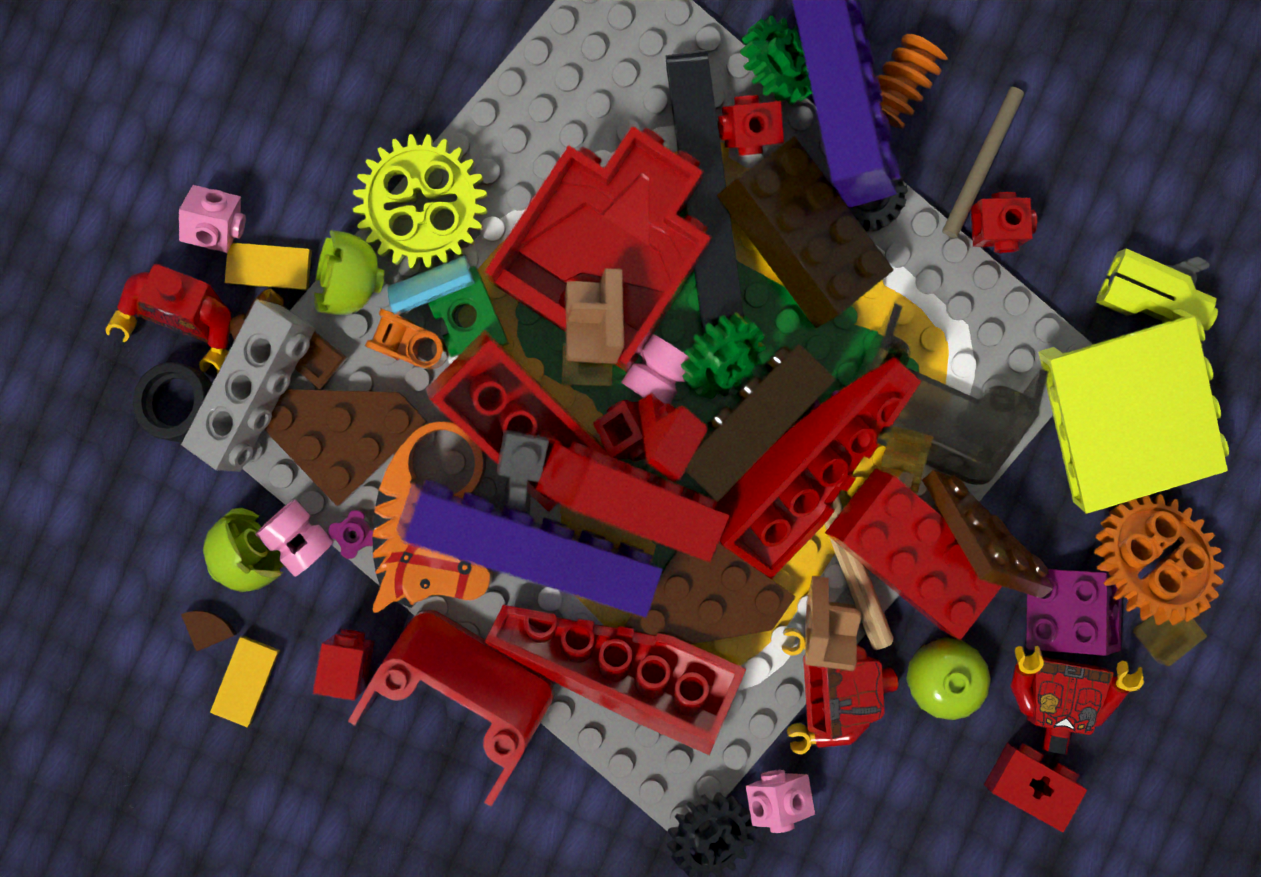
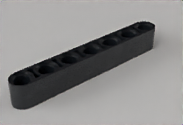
M707 50L665 55L677 151L682 150L694 157L700 163L698 168L703 171L702 181L685 205L686 216H692L708 228L705 234L711 237L708 248L694 268L701 326L704 335L706 333V325L710 323L715 327L718 325L720 316L724 315L730 320L734 313H738L742 318H744L730 213L717 197V194L726 188L709 58Z

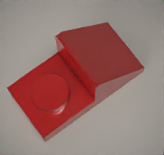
M650 393L638 401L646 460L670 481L675 482L682 476L703 439L707 427L685 407L675 409L671 404H664L655 395Z

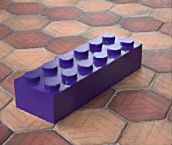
M793 0L833 184L848 208L897 195L894 180L901 179V173L896 155L892 154L889 141L892 140V134L887 116L883 115L880 102L884 100L879 80L874 76L871 64H875L869 39H866L863 27L866 26V21L861 3L857 2V0Z
M425 479L423 486L412 483L396 529L403 542L647 617L663 569L651 562L653 555L643 552L644 549L624 542H620L619 548L613 547L614 543L605 540L606 537L582 530L581 535L578 536L574 534L575 530L568 528L564 523L543 517L540 524L534 522L535 518L528 515V512L506 508V505H504L502 511L493 509L494 504L489 503V500L465 492L462 499L453 496L454 492L449 490L448 486Z

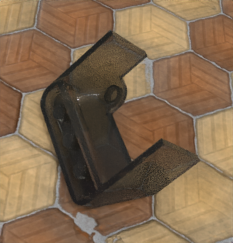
M894 303L871 342L854 381L894 357L905 367L907 366L911 355L910 348L905 341L893 335L903 306ZM907 368L921 383L893 425L883 427L877 436V443L945 474L955 475L961 481L968 484H986L993 479L1036 421L1048 371L1040 368L1023 393L1006 386H993L986 389L982 396L977 399Z

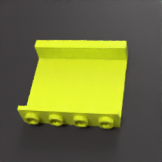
M1182 309L1172 311L1173 321L1067 353H1062L1055 347L1038 351L1073 502L1086 514L1228 471L1225 457L1229 455V447L1224 435L1219 431L1217 419L1221 418V409L1216 397L1211 393L1209 381L1213 379V371L1209 360L1203 355L1201 342L1205 340V332L1202 323L1196 316Z

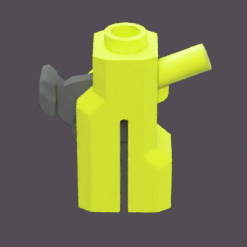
M1127 248L1117 252L1108 270L1107 275L1110 278L1109 280H1104L1096 303L1128 316L1142 312L1161 320L1162 324L1174 320L1172 311L1182 309L1196 316L1206 331L1212 327L1218 315V309L1215 308L1217 298L1195 289L1196 273L1210 266L1208 261L1198 256L1170 266L1163 265Z

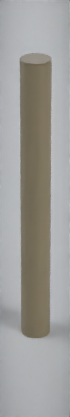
M1016 87L1009 88L942 230L944 234L953 238L958 237L1025 95L1021 89Z

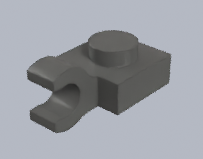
M504 431L496 472L498 475L508 476L503 495V503H506V508L523 511L527 494V480L539 482L548 446L546 437Z

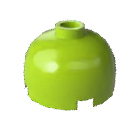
M331 229L329 231L331 238L326 237L316 273V280L320 281L323 292L322 294L314 292V304L318 312L348 315L358 312L367 305L373 293L379 294L381 292L384 282V269L377 268V255L373 248L362 238L347 232Z
M244 508L231 509L222 516L207 532L203 547L204 558L210 576L225 587L239 592L254 591L269 585L281 576L283 572H280V568L284 566L279 561L280 552L278 550L270 551L255 535L261 526L254 520L260 516Z
M948 637L937 639L919 648L909 662L906 678L911 695L917 705L933 717L947 720L965 718L977 711L988 696L991 682L987 663L978 650L962 640Z

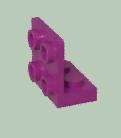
M1048 569L1049 574L1046 577L1054 589L1042 598L1027 594L1026 646L1029 650H1035V646H1039L1041 651L1109 655L1121 651L1122 598L1118 600L1113 598L1118 590L1115 585H1104L1103 582L1110 577L1108 571Z

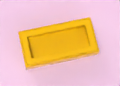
M232 243L227 252L225 283L308 290L312 250Z
M241 636L210 713L248 728L252 723L280 650Z

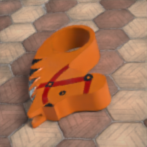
M433 422L417 429L397 450L386 469L378 491L373 524V560L376 576L381 586L373 605V612L375 613L381 611L393 601L412 608L416 602L432 595L449 596L466 601L475 600L482 596L491 585L492 569L403 542L396 531L412 483L416 484L415 480L417 477L413 468L414 453L419 443L427 435L439 430L454 432L463 437L473 451L475 458L473 476L469 483L461 491L453 494V496L463 499L465 492L473 493L482 482L486 470L485 452L453 422Z

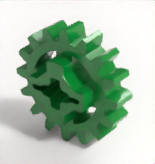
M769 16L765 20L760 19L750 27L748 33L741 39L746 46L740 50V54L749 60L743 65L744 69L753 71L755 75L751 82L753 84L760 82L764 86L763 95L767 96L772 92L776 101L783 102L786 99L789 105H793L812 94L813 91L798 26L795 25L790 29L788 28L786 18H781L777 22L773 16Z
M734 313L730 320L724 315L720 316L718 325L713 327L708 323L706 325V333L703 336L695 335L693 337L695 340L694 346L685 350L684 353L690 359L681 363V367L686 371L682 376L683 379L701 397L706 394L710 399H714L718 391L724 397L727 396L729 389L733 385L737 389L741 387V379L744 376L748 378L753 376L752 370L754 365L761 364L762 360L757 354L766 350V346L761 342L765 335L747 316L742 318L738 313Z

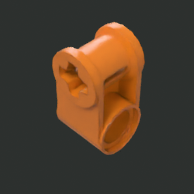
M380 309V322L372 340H367L366 347L396 360L401 359L424 369H437L445 363L449 351L442 337L415 325L413 321L385 309ZM432 339L436 343L437 353L433 359L424 362L418 356V347L424 340Z

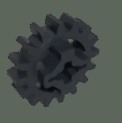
M721 792L715 794L713 801H710L703 794L701 795L699 805L695 806L690 801L686 803L689 812L686 815L677 813L675 818L679 822L678 827L668 829V833L674 839L667 843L668 849L673 854L671 858L680 870L683 869L688 877H693L696 873L699 877H708L710 872H713L716 877H722V869L725 867L734 871L736 869L735 859L737 857L740 859L747 858L746 853L743 851L744 846L754 844V840L749 835V833L756 830L750 821L751 814L734 796L731 795L726 799ZM728 818L732 819L733 826L728 822ZM690 847L695 851L694 855L690 853Z

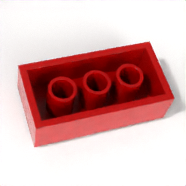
M486 330L426 388L430 401L497 464L505 430L547 438L548 446L542 472L555 443L570 448L574 441L596 450V452L608 455L602 444ZM527 480V493L546 511L550 512L559 502L535 490L538 481Z
M574 441L570 448L557 443L554 444L535 489L572 510L707 562L711 561L729 518V515L715 509L718 501L680 484L672 483L643 469L640 470L614 457L596 452V450Z
M876 468L825 532L826 535L934 625L959 640L963 638L1002 587L979 579L947 522L938 512L896 476Z

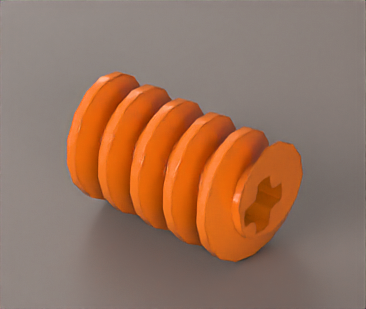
M906 34L902 37L901 45L903 48L898 47L893 50V61H888L883 65L882 70L885 75L876 76L879 80L884 100L880 102L883 115L887 116L889 125L899 129H903L905 124L898 115L900 113L910 116L914 114V110L907 103L908 100L911 99L917 102H922L923 96L916 89L918 85L928 89L932 87V82L926 76L927 72L935 75L941 74L942 70L935 63V60H948L947 56L937 46L927 39L914 34Z

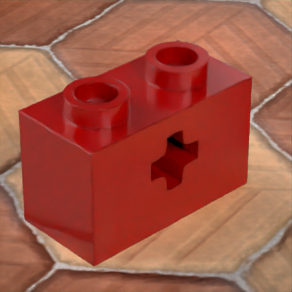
M341 629L340 634H334L321 644L313 693L355 700L367 687L374 641L364 639V632Z
M1007 743L984 785L993 794L1064 833L1087 792V789L1077 782L1080 775L1060 763H1057L1053 769L1041 762L1044 757L1042 753L1024 743L1021 744L1019 749ZM1033 778L1044 782L1041 789L1029 785Z

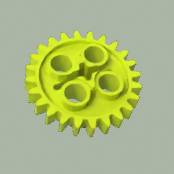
M413 134L409 135L408 146L404 148L396 139H393L394 152L390 154L379 147L378 153L382 160L376 163L373 160L367 159L365 162L372 170L371 174H358L357 176L366 184L365 189L353 191V195L364 200V204L354 207L353 212L366 216V219L357 226L360 230H372L365 241L369 245L381 241L378 254L382 257L393 250L392 262L396 265H399L405 256L408 257V264L411 269L416 268L419 259H423L428 269H432L434 257H439L445 264L449 262L447 252L451 250L458 256H463L459 244L462 241L471 245L475 244V241L469 234L470 230H483L484 228L475 220L476 215H484L488 212L485 207L477 204L478 200L488 197L485 190L475 189V186L484 180L482 175L468 174L475 166L474 161L470 159L460 163L459 161L463 155V150L460 147L449 154L447 153L449 143L446 139H443L436 148L433 147L432 137L428 134L425 136L422 145H418ZM438 169L447 171L449 181L446 186L441 189L429 187L428 178L433 171ZM395 175H404L408 180L406 190L398 195L390 194L387 189L389 180ZM419 193H423L430 200L452 194L457 196V200L454 202L426 203L422 212H419L413 205L398 207L392 210H385L384 208L386 203L415 202ZM441 210H449L455 216L453 225L444 231L435 229L433 224L435 215ZM402 215L412 217L413 228L411 232L404 236L395 235L393 231L395 219Z

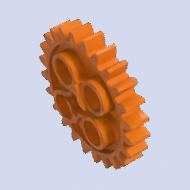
M1159 494L1152 500L1147 495L1119 504L1109 512L1110 515L1101 521L1100 524L1104 529L1096 534V538L1103 544L1096 548L1094 553L1104 557L1105 561L1098 565L1097 569L1109 572L1110 577L1103 583L1105 586L1115 585L1118 588L1113 597L1115 600L1124 596L1128 599L1126 611L1130 612L1139 607L1140 617L1143 621L1154 615L1157 625H1161L1168 620L1172 625H1176L1183 620L1188 622L1197 617L1200 613L1211 607L1209 602L1218 598L1219 594L1215 588L1223 584L1224 580L1215 573L1222 570L1224 564L1215 561L1213 556L1220 553L1221 549L1210 547L1208 541L1215 535L1213 533L1203 534L1200 529L1205 521L1200 519L1193 522L1190 519L1192 514L1190 507L1180 512L1178 511V500L1174 499L1165 505L1163 495ZM1178 539L1181 543L1180 546L1156 565V568L1140 579L1138 573L1158 558L1164 549L1171 546Z

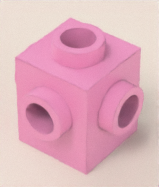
M192 185L179 209V241L227 253L234 239L241 238L245 228L246 216L240 214L241 196Z
M773 770L762 773L760 781L746 785L752 826L770 827V832L782 833L793 830L795 828L794 823L815 815L808 774H788L784 770Z

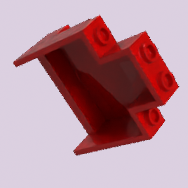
M634 126L630 128L605 167L600 165L602 159L589 149L581 146L579 151L568 145L484 271L492 285L566 332L567 283L569 281L600 283L605 268L622 269L623 349L615 365L627 373L680 294L682 286L708 248L711 237L705 234L708 228L703 223L689 215L685 219L679 217V214L702 181L703 171L698 168L700 163L682 150L675 154L663 146L665 140L651 129L644 127L641 132Z

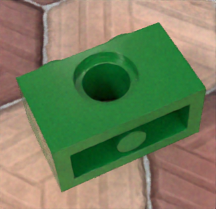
M475 265L469 268L475 284L428 303L436 320L443 318L448 333L442 335L452 358L460 355L484 330L502 347L509 344ZM463 305L473 306L477 312L475 323L467 328L459 327L455 321V313Z

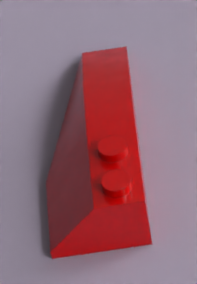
M894 357L848 385L789 429L717 502L715 509L729 515L719 540L720 543L772 579L829 520L835 511L831 506L841 490L848 492L856 480L853 472L863 457L870 459L879 446L877 436L883 427L893 425L921 381Z
M508 605L502 606L485 639L486 644L557 684L627 719L709 756L746 672V669L670 635L660 633L650 635L635 632L633 628L602 626L594 624V621L564 619L556 617L555 614Z

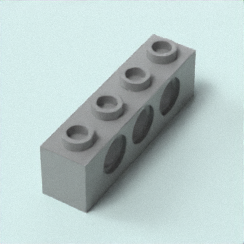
M256 300L181 445L215 470L241 472L243 466L251 459L253 447L262 430L268 426L272 417L271 413L278 399L288 388L291 381L290 377L299 359L307 352L310 344L309 340L316 328L281 305Z

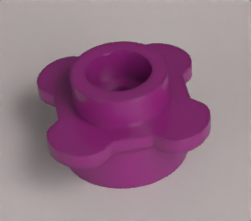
M359 510L349 512L347 519L340 523H332L328 529L329 537L336 539L341 547V555L347 559L355 558L358 551L365 546H373V530L364 521V513ZM355 531L357 536L350 538L349 532Z

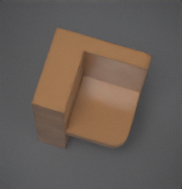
M605 268L600 283L569 281L566 285V359L577 362L616 364L623 349L622 269Z
M812 576L806 601L805 665L852 671L855 670L857 664L856 636L861 613L853 604L829 601V578Z

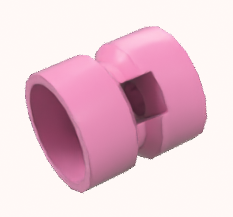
M652 334L640 353L643 362L633 363L621 383L643 398L652 393L664 404H670L677 394L675 383L685 382L682 376L686 371L681 367V363L690 358L665 340Z
M293 499L279 510L255 534L270 551L278 550L280 552L279 561L294 577L313 564L334 542L319 524L311 525L309 523L311 515L296 499ZM300 533L305 540L295 547L290 541Z

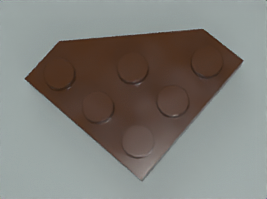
M286 389L278 399L271 413V420L264 430L338 507L382 467L411 434L426 425L428 421L400 392Z
M933 470L922 479L980 580L1039 598L1044 597L1054 589L1046 577L1049 571L1044 562L1038 556L1032 555L1008 531L1003 521L996 515H992L968 491L965 484L957 476H949Z
M718 542L710 562L677 550L661 573L647 617L632 613L624 627L633 628L635 632L657 635V633L670 635L689 644L766 632L774 629L796 596Z

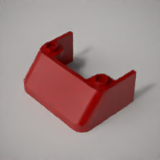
M423 610L410 620L385 657L348 722L356 725L371 708L379 693L391 700H402L412 694L420 680L492 723L485 734L483 747L485 753L492 761L504 767L484 802L492 806L554 699V686L550 679L486 644L485 639L435 610Z

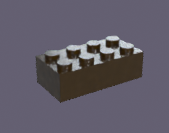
M795 136L717 194V197L815 328L840 315L894 271Z
M800 344L790 349L786 345L780 347L765 363L770 370L761 379L757 375L751 377L736 393L741 400L732 409L728 406L722 407L707 423L712 430L701 440L685 471L716 501H719L835 380Z

